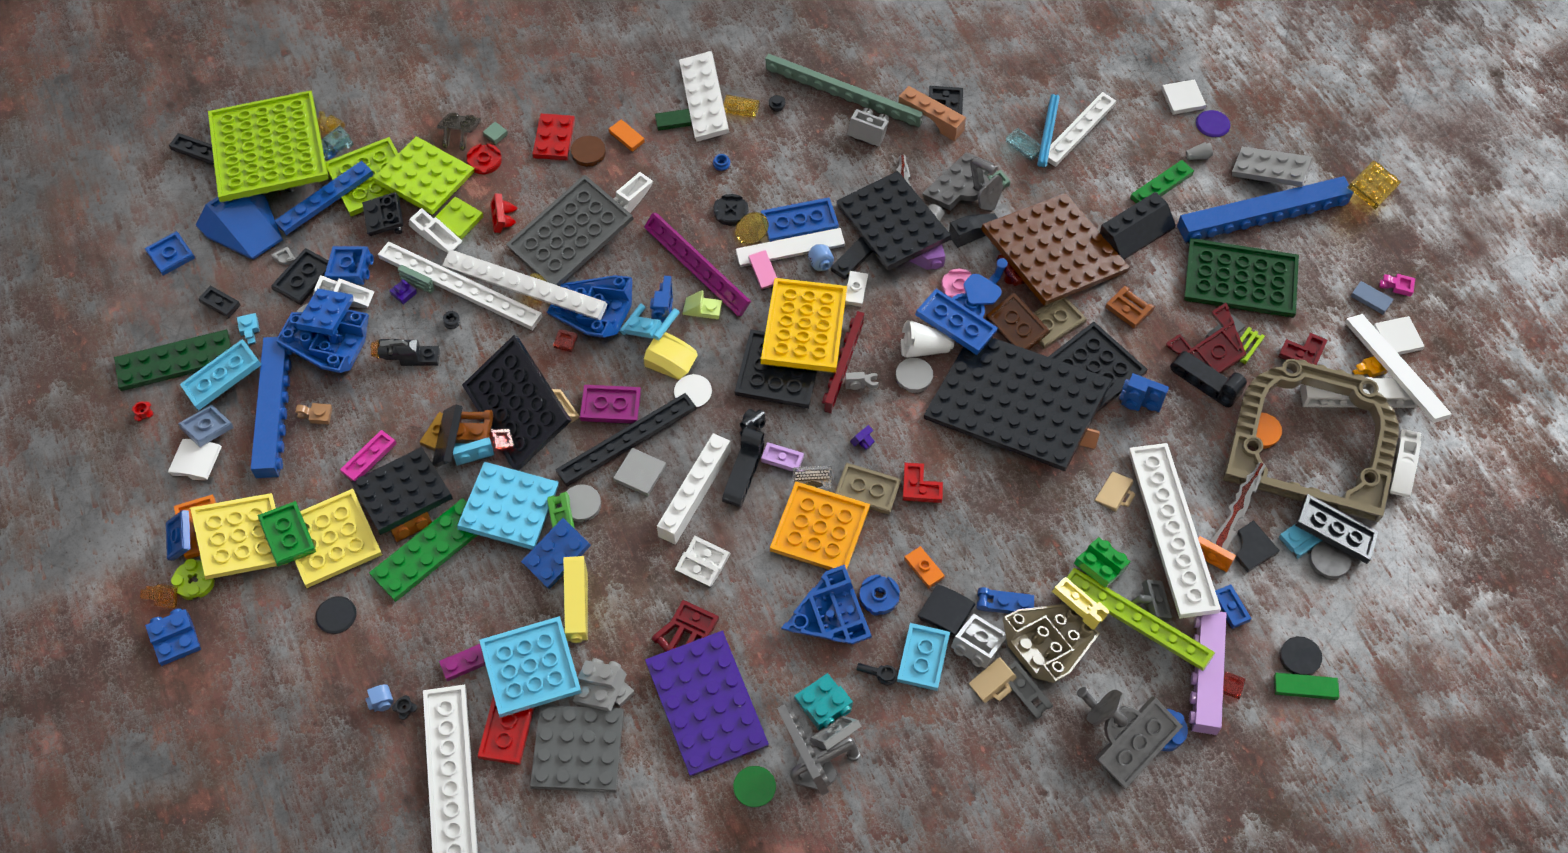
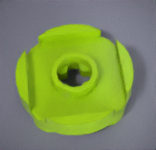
M188 559L177 568L171 578V583L180 597L193 600L196 597L206 596L212 590L215 580L214 578L205 580L200 560ZM194 576H197L196 578L198 579V581H193L190 584V579Z

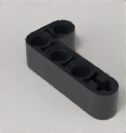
M1182 351L1170 365L1171 370L1176 375L1228 408L1242 395L1247 384V380L1242 374L1235 372L1228 379L1186 351Z
M747 427L744 428L741 436V448L725 487L722 502L737 507L743 506L763 453L765 444L764 432Z

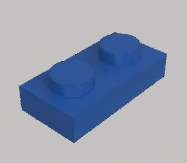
M1231 584L1215 590L1221 611L1226 612V620L1232 629L1251 621L1252 618Z

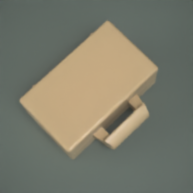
M1112 472L1095 501L1115 512L1120 505L1129 507L1135 497V493L1130 491L1133 479ZM1127 493L1130 494V496L1128 497L1127 501H1126V502H1122V501L1124 500L1125 496L1127 495Z
M999 657L969 682V685L984 703L992 698L1000 702L1012 691L1008 682H1013L1017 676Z

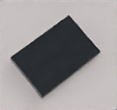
M305 248L271 285L272 290L302 305L313 293L320 275L325 277L329 260Z
M455 404L443 411L432 461L435 467L445 465L452 460L463 409L461 405Z

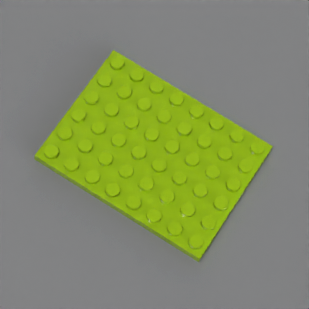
M312 90L208 111L217 192L220 202L329 179Z

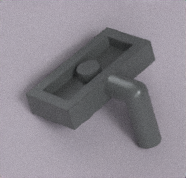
M1145 580L1142 582L1145 595H1139L1131 600V602L1137 606L1147 603L1149 612L1162 621L1172 619L1162 581Z

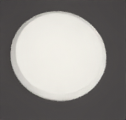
M700 375L684 376L675 385V398L686 393L696 407H700L711 397V384Z

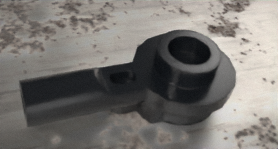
M862 663L857 665V671L877 676L878 681L883 685H892L897 680V671L890 665H881L879 668Z

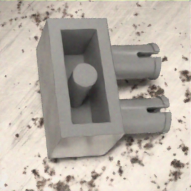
M864 108L863 111L856 109L851 117L847 135L868 142L871 145L880 146L885 138L889 117L885 115L882 118L884 114H880L879 117L874 116L871 109L867 112L868 108Z

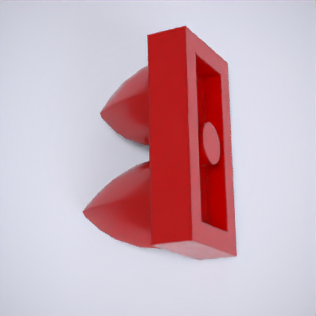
M495 193L490 203L494 233H501L503 227H510L516 223L512 217L504 213L513 212L518 208L512 203L502 200V194Z

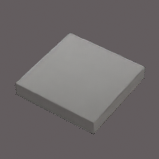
M632 448L613 479L621 485L649 496L666 468V462Z
M841 716L834 723L828 725L826 729L823 728L810 737V741L814 746L829 750L860 728L861 724L856 719Z

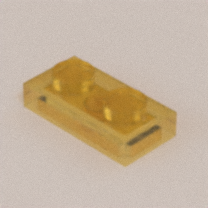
M727 94L723 103L726 113L756 118L760 105L759 100Z

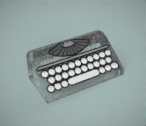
M832 466L794 467L792 474L793 487L795 482H800L816 488H831Z

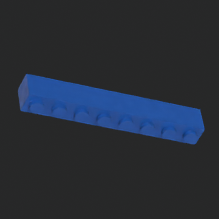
M278 337L263 338L262 365L260 367L251 471L255 478L279 477L280 470L283 468L281 453L284 452V442L282 439L286 435L284 419H287V409L285 405L289 401L287 387L290 386V377L288 371H291L290 355L293 352L279 345L276 342Z

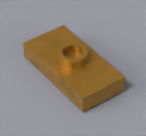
M441 412L437 414L420 440L422 446L435 451L443 413Z

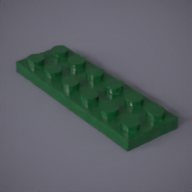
M225 329L114 357L118 388L120 391H125L196 373L231 348L228 330Z

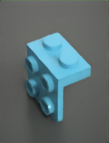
M489 437L471 443H455L453 450L457 466L494 455Z

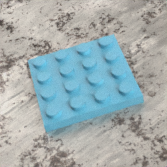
M484 462L457 525L458 530L533 549L537 544L549 513L547 497L556 495L559 482Z
M560 616L479 640L499 717L582 693Z

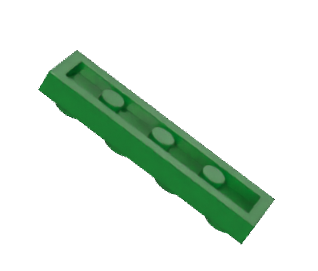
M1181 160L1133 192L1130 199L1138 203L1154 192L1163 196L1191 177L1194 170Z

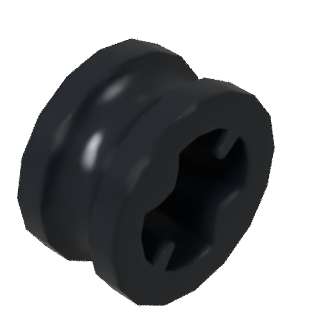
M455 311L446 312L443 315L444 326L447 329L457 328L460 324L459 314Z

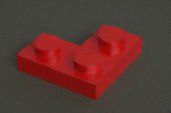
M905 462L903 500L942 503L943 482L923 481L924 464Z

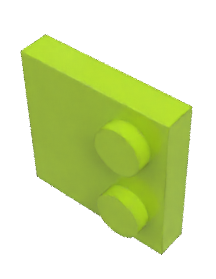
M454 197L435 217L462 240L484 216L481 211Z

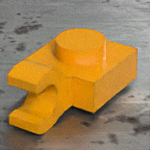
M1374 356L1363 359L1362 363L1356 365L1357 369L1352 371L1354 375L1368 374L1372 378L1388 372Z

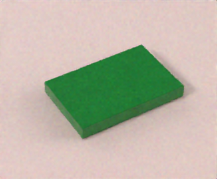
M296 501L257 515L277 567L316 552Z

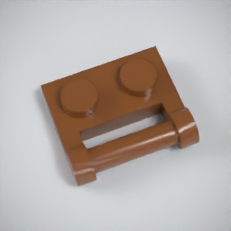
M1124 286L1106 303L1105 308L1135 329L1153 312L1155 306L1147 304L1130 292L1127 286Z
M493 411L462 412L455 443H471L488 438L493 421ZM461 419H484V423H461Z

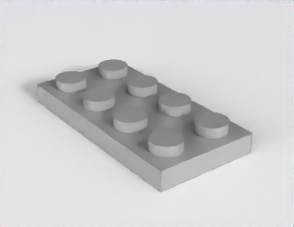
M1242 146L1232 170V176L1303 187L1312 163V156Z

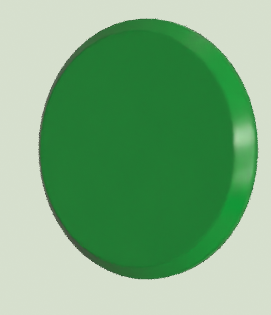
M761 766L746 767L735 777L733 784L734 794L742 804L748 807H761L770 802L775 794L776 782L774 776L770 771Z

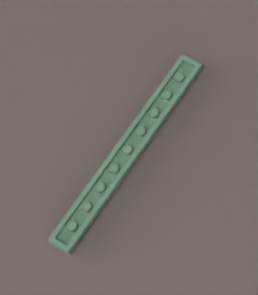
M769 53L765 58L766 69L771 72H776L784 75L786 78L810 85L817 90H823L833 96H839L862 107L870 108L878 113L907 122L909 125L920 127L922 124L923 112Z

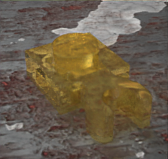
M319 111L321 118L318 119L320 129L335 137L345 127L344 122L333 115L326 117L323 111Z

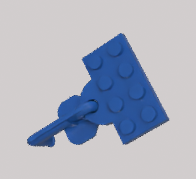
M1004 258L997 260L996 270L989 279L980 274L970 275L963 284L965 293L957 294L951 298L936 288L916 310L915 315L978 355L998 329V327L983 319L985 314L984 305L994 304L1000 298L1002 291L996 284L1001 279L1004 269L1008 264L1007 260Z

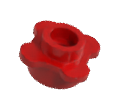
M141 401L132 407L136 421L153 416L154 413L150 409L151 403Z

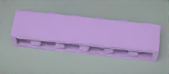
M1226 612L1195 616L1194 628H1197V634H1194L1193 639L1214 651L1215 655L1204 671L1195 667V672H1192L1191 684L1194 685V691H1191L1190 704H1193V711L1189 713V723L1192 724L1193 732L1217 735L1222 726Z

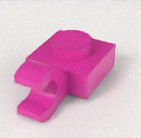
M1384 274L1383 280H1380L1379 287L1384 289L1393 288L1394 293L1411 297L1414 293L1415 278L1397 274L1395 277Z

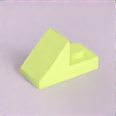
M701 290L686 297L683 315L719 319L722 300L704 298V292Z

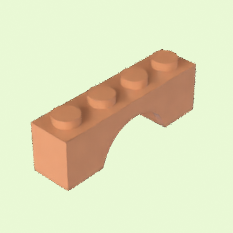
M910 86L899 96L898 103L923 112V115L929 117L937 125L940 134L956 141L963 133L966 122L965 116Z

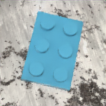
M910 623L897 682L938 691L950 632Z

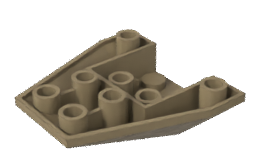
M1067 604L1018 609L1003 618L1007 645L1033 678L1052 683L1061 680L1071 673L1100 634L1096 629L1093 630L1082 621L1083 618Z

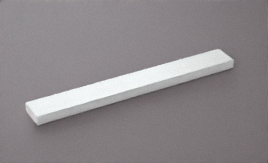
M1363 314L1346 319L1345 324L1433 423L1450 418L1451 412Z

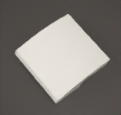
M182 439L168 473L172 476H188L192 480H208L222 446L208 442L199 447L191 439Z
M694 535L675 570L711 587L731 553Z

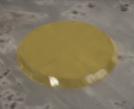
M759 212L745 215L736 226L735 233L737 239L743 244H754L760 241L768 231V219Z

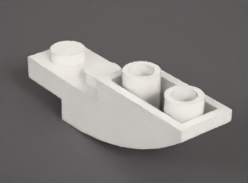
M1401 429L1390 487L1391 494L1408 498L1411 496L1421 447L1420 432Z

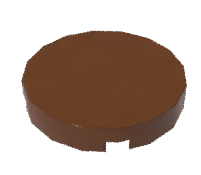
M595 136L580 137L571 146L572 158L581 166L597 165V162L602 161L606 155L605 144Z

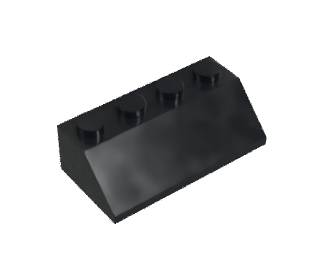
M1154 192L1102 224L1099 233L1125 260L1176 228V224L1168 203L1157 192Z

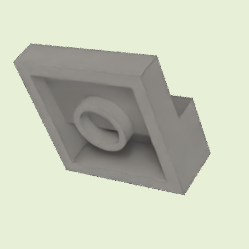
M973 614L955 636L951 648L954 649L957 655H964L971 659L975 666H982L986 669L1007 640L1006 634Z
M593 658L592 661L585 660L578 676V680L581 682L580 688L582 693L576 694L573 702L580 706L611 711L627 674L617 662L610 661L609 664H604L603 661L597 658Z

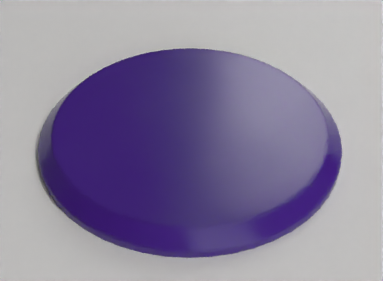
M1207 110L1197 116L1196 126L1206 136L1221 137L1228 133L1230 121L1226 115L1219 111Z

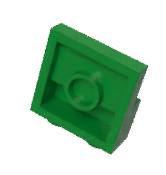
M1098 537L1088 546L1085 552L1076 558L1074 564L1106 588L1125 572L1131 561L1127 559L1124 553L1115 550L1109 541Z

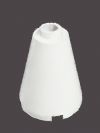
M906 321L903 326L902 333H905L904 339H901V354L904 357L911 358L948 353L954 347V340L937 329L914 321Z

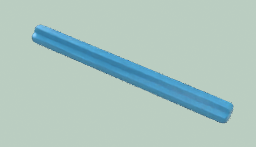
M1052 94L1050 96L1037 163L1039 167L1042 166L1043 168L1047 166L1059 95Z

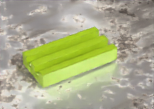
M1250 327L1247 328L1240 338L1243 343L1248 335L1251 336L1244 345V350H1247L1254 339L1257 341L1247 356L1240 360L1245 365L1265 337L1263 334L1261 336L1258 335L1256 330L1254 332L1251 331L1252 328Z

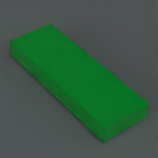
M1287 673L1274 674L1275 695L1339 699L1338 678Z

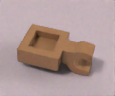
M312 403L311 408L305 405H297L295 412L298 413V418H309L311 424L329 425L332 405Z

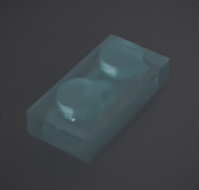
M1017 128L1006 137V142L1032 161L1039 155L1041 145L1021 129Z

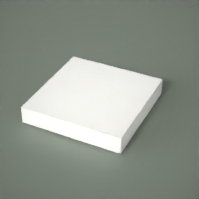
M1195 80L1162 85V92L1172 115L1205 109V101Z
M1409 316L1374 324V328L1399 355L1423 350L1424 344Z

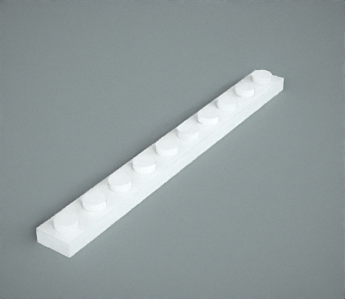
M389 241L378 254L379 259L398 268L400 265H404L432 278L434 285L532 331L542 318L541 312Z
M451 249L443 263L445 268L596 320H601L608 305L605 301Z

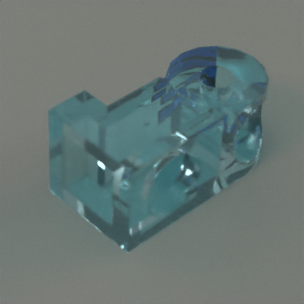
M340 125L321 139L326 159L333 158L337 152L346 146L350 148L354 145L349 134Z

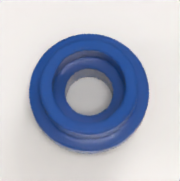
M718 154L713 160V166L720 171L727 170L730 167V159L725 154Z

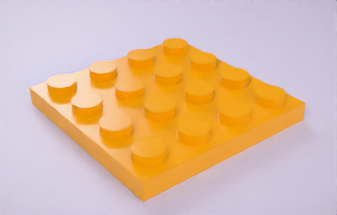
M795 482L771 543L770 551L828 570L844 564L846 569H848L870 504Z

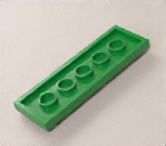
M463 498L369 572L370 576L395 602L478 536L477 534L458 530L457 525L467 504Z

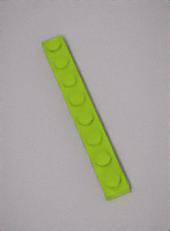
M1073 568L1067 576L1073 584L1092 600L1104 605L1109 610L1111 616L1198 669L1204 671L1214 657V651L1111 589L1103 587L1096 580L1078 569Z

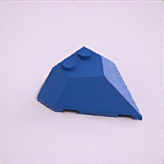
M845 564L826 571L815 588L811 589L793 612L794 614L789 621L785 622L781 627V630L852 645L872 638Z

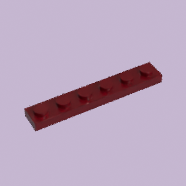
M857 311L855 318H851L849 325L851 330L850 333L846 332L844 338L845 347L840 349L839 363L837 362L834 378L830 377L828 383L829 392L823 396L824 412L832 414L864 324L863 312Z

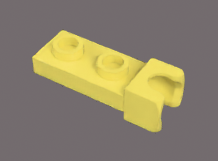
M1066 577L1052 591L1083 618L1082 621L1093 630L1109 614V610L1100 602L1096 603Z

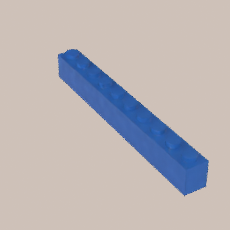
M1345 176L1180 215L1177 227L1186 243L1189 242L1190 238H1211L1223 233L1228 234L1240 229L1245 230L1256 225L1261 226L1273 221L1278 222L1285 218H1294L1306 213L1311 214L1323 209L1328 210L1339 205L1344 206L1349 203L1354 192Z

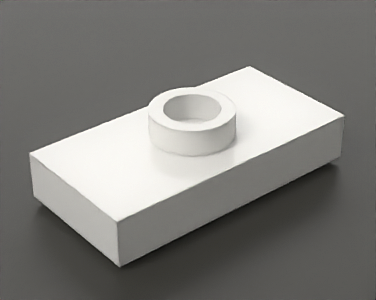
M850 271L845 300L846 305L862 307L868 279L867 273Z

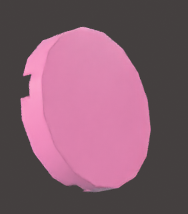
M964 269L949 271L948 274L943 276L941 283L942 292L951 298L957 294L965 293L963 284L971 275V272Z

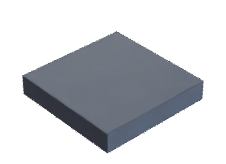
M213 405L178 423L179 428L199 447L233 429L232 423Z

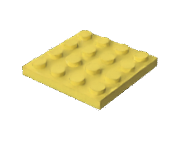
M353 489L300 511L316 549L315 553L295 560L306 588L382 556Z
M272 493L190 508L205 580L277 566L257 516L275 509Z

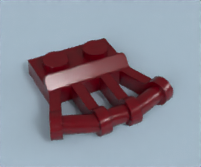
M682 600L671 621L654 634L651 640L655 644L658 643L667 652L676 648L684 632L691 634L686 644L695 641L697 637L701 639L711 635L719 621V616ZM677 627L678 630L669 644L663 637Z

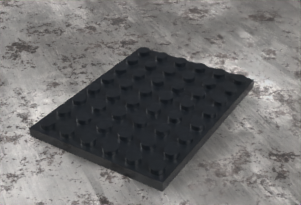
M992 337L978 355L963 346L924 413V419L1066 471L1112 383V379Z

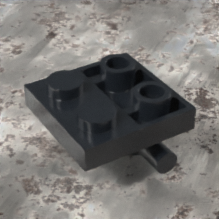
M396 192L362 202L367 234L369 236L395 229L396 234L402 233V226L404 225L399 195Z

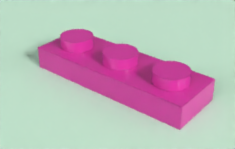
M381 430L340 469L341 473L355 482L380 461L397 444L396 441Z

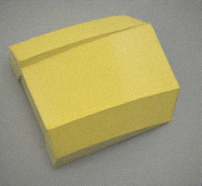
M665 332L660 340L653 338L646 349L644 365L649 369L680 380L689 372L698 355L696 350L690 345Z

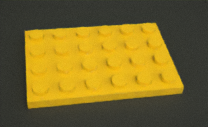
M775 278L761 364L836 373L847 286Z

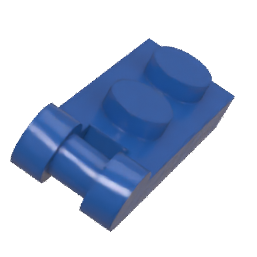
M986 587L978 588L977 595L979 596V601H977L976 606L978 610L1010 614L1018 609L1034 608L1035 595L990 590ZM987 598L993 599V603H989Z

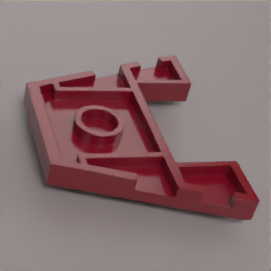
M1227 303L1212 311L1213 317L1222 326L1214 334L1193 348L1190 347L1181 334L1168 341L1166 346L1178 355L1182 351L1192 354L1219 373H1223L1245 358L1246 352L1237 333Z

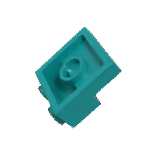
M828 673L794 696L796 702L818 730L826 729L838 717L848 715L853 706L851 698L841 686L835 683Z

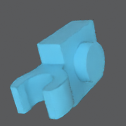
M256 313L237 317L240 335H245L248 345L255 344L254 333L260 332Z

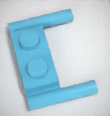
M639 304L619 332L623 335L628 334L660 340L680 312L674 308L662 323L658 319L639 317L646 308L643 304Z

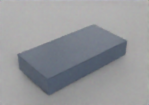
M1362 281L1351 295L1352 298L1384 315L1394 300Z

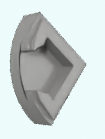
M288 247L271 254L273 260L282 265H290L295 260Z

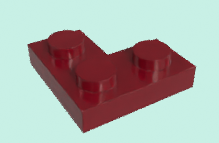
M1313 333L1309 334L1304 346L1286 339L1278 357L1284 360L1302 359L1310 364L1317 365L1328 340Z

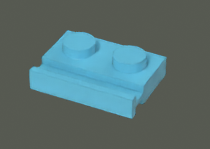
M1295 524L1279 536V539L1291 552L1297 555L1298 559L1312 550L1317 543L1323 541L1298 528Z

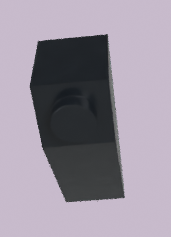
M995 213L968 215L950 222L949 233L953 243L959 248L986 236L981 230L982 224L995 220L998 217Z

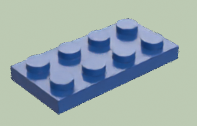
M830 197L761 210V218L769 242L839 228Z

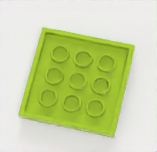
M416 136L373 178L374 183L392 193L396 192L399 197L433 215L474 173V168Z
M390 137L326 161L327 171L332 180L360 161H363L374 174L341 197L350 216L364 212L362 202L392 193L374 183L373 178L398 154Z

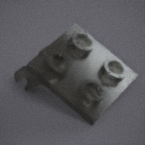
M458 113L447 114L437 125V128L444 129L443 148L447 149L449 146L451 129L461 130L459 149L464 151L467 133H471L479 125L481 118H476L474 115L461 116Z

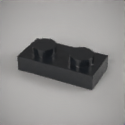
M211 285L198 298L200 303L227 318H230L241 306L238 300Z

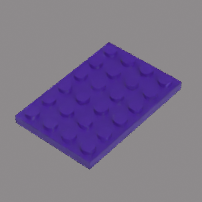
M723 630L645 659L690 777L769 746Z

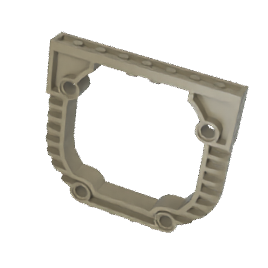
M1288 359L1283 363L1282 367H1275L1258 375L1245 391L1223 480L1242 485L1246 482L1247 475L1255 470L1258 462H1261L1259 469L1247 487H1250L1258 476L1264 463L1259 455L1263 449V442L1260 438L1256 437L1264 399L1275 387L1293 389L1303 384L1349 396L1350 401L1356 407L1370 412L1375 423V440L1369 468H1365L1356 479V487L1346 491L1342 497L1321 492L1314 487H1302L1296 482L1288 483L1267 477L1268 469L1265 466L1257 489L1302 502L1306 495L1309 494L1342 513L1379 522L1384 515L1392 477L1391 469L1398 440L1399 423L1394 409L1388 404L1387 399L1378 392L1379 387L1377 383L1365 378L1363 375H1352L1344 370H1333L1321 364H1310L1302 359ZM1286 369L1292 370L1293 374L1288 373ZM1363 389L1368 390L1370 394L1365 393ZM1247 446L1254 447L1256 451L1249 450ZM1364 477L1369 478L1372 483H1368Z

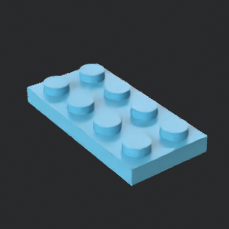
M242 339L180 385L194 406L200 410L262 364Z

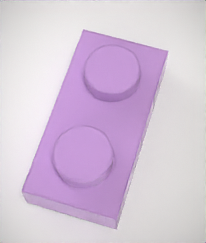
M767 442L761 462L796 472L800 469L804 453Z

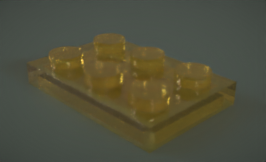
M1373 160L1350 183L1348 188L1376 210L1400 185L1401 181L1395 175L1388 172L1381 164Z

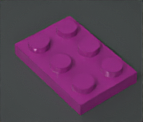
M584 385L580 420L589 422L635 423L638 421L641 387Z

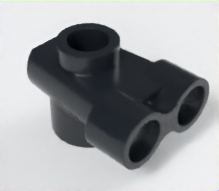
M748 409L743 416V421L740 422L742 429L739 432L740 436H742L745 427L754 430L757 428L762 429L766 423L765 412Z

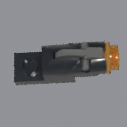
M393 338L379 339L376 342H371V356L377 359L399 360L401 366L439 365V346H420L418 340Z

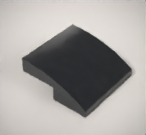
M937 584L919 612L918 617L921 621L936 625L938 629L948 631L950 635L956 636L974 608L975 602L952 589Z

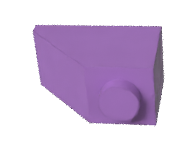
M940 245L910 260V262L926 270L944 267L945 253L943 247Z

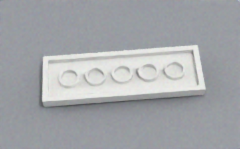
M712 51L680 59L679 62L696 142L730 133Z

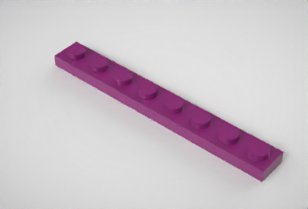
M652 213L644 228L737 316H742L751 301L660 215Z

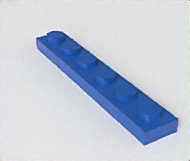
M360 161L274 221L288 235L374 174L363 161Z

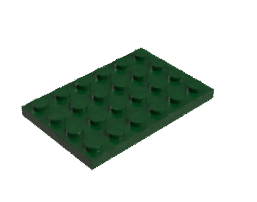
M1190 238L1184 301L1215 306L1227 303L1229 308L1294 318L1297 305L1299 255Z

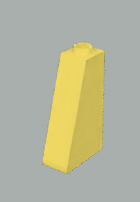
M584 556L564 557L565 635L567 641L573 643L588 640V572Z

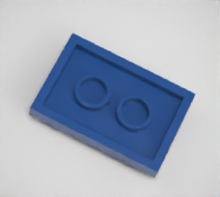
M317 288L296 323L297 329L334 335L354 301L353 295Z
M562 518L521 562L547 588L551 589L564 575V557L582 556L591 544Z

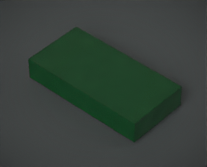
M689 109L655 114L658 131L692 126Z

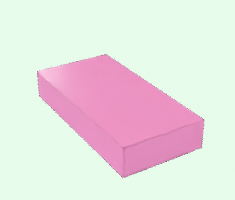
M766 250L749 255V261L761 290L772 287L774 279L777 277Z

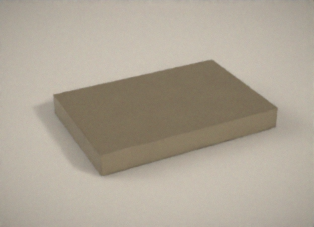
M1066 297L1043 306L1035 311L1034 314L1047 326L1050 333L1039 341L1038 344L1043 349L1049 347L1086 323L1087 318Z
M846 463L835 494L870 504L869 509L890 515L902 479Z

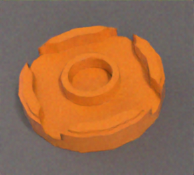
M1261 413L1256 437L1262 440L1263 449H1266L1278 443L1282 435V427L1274 416Z

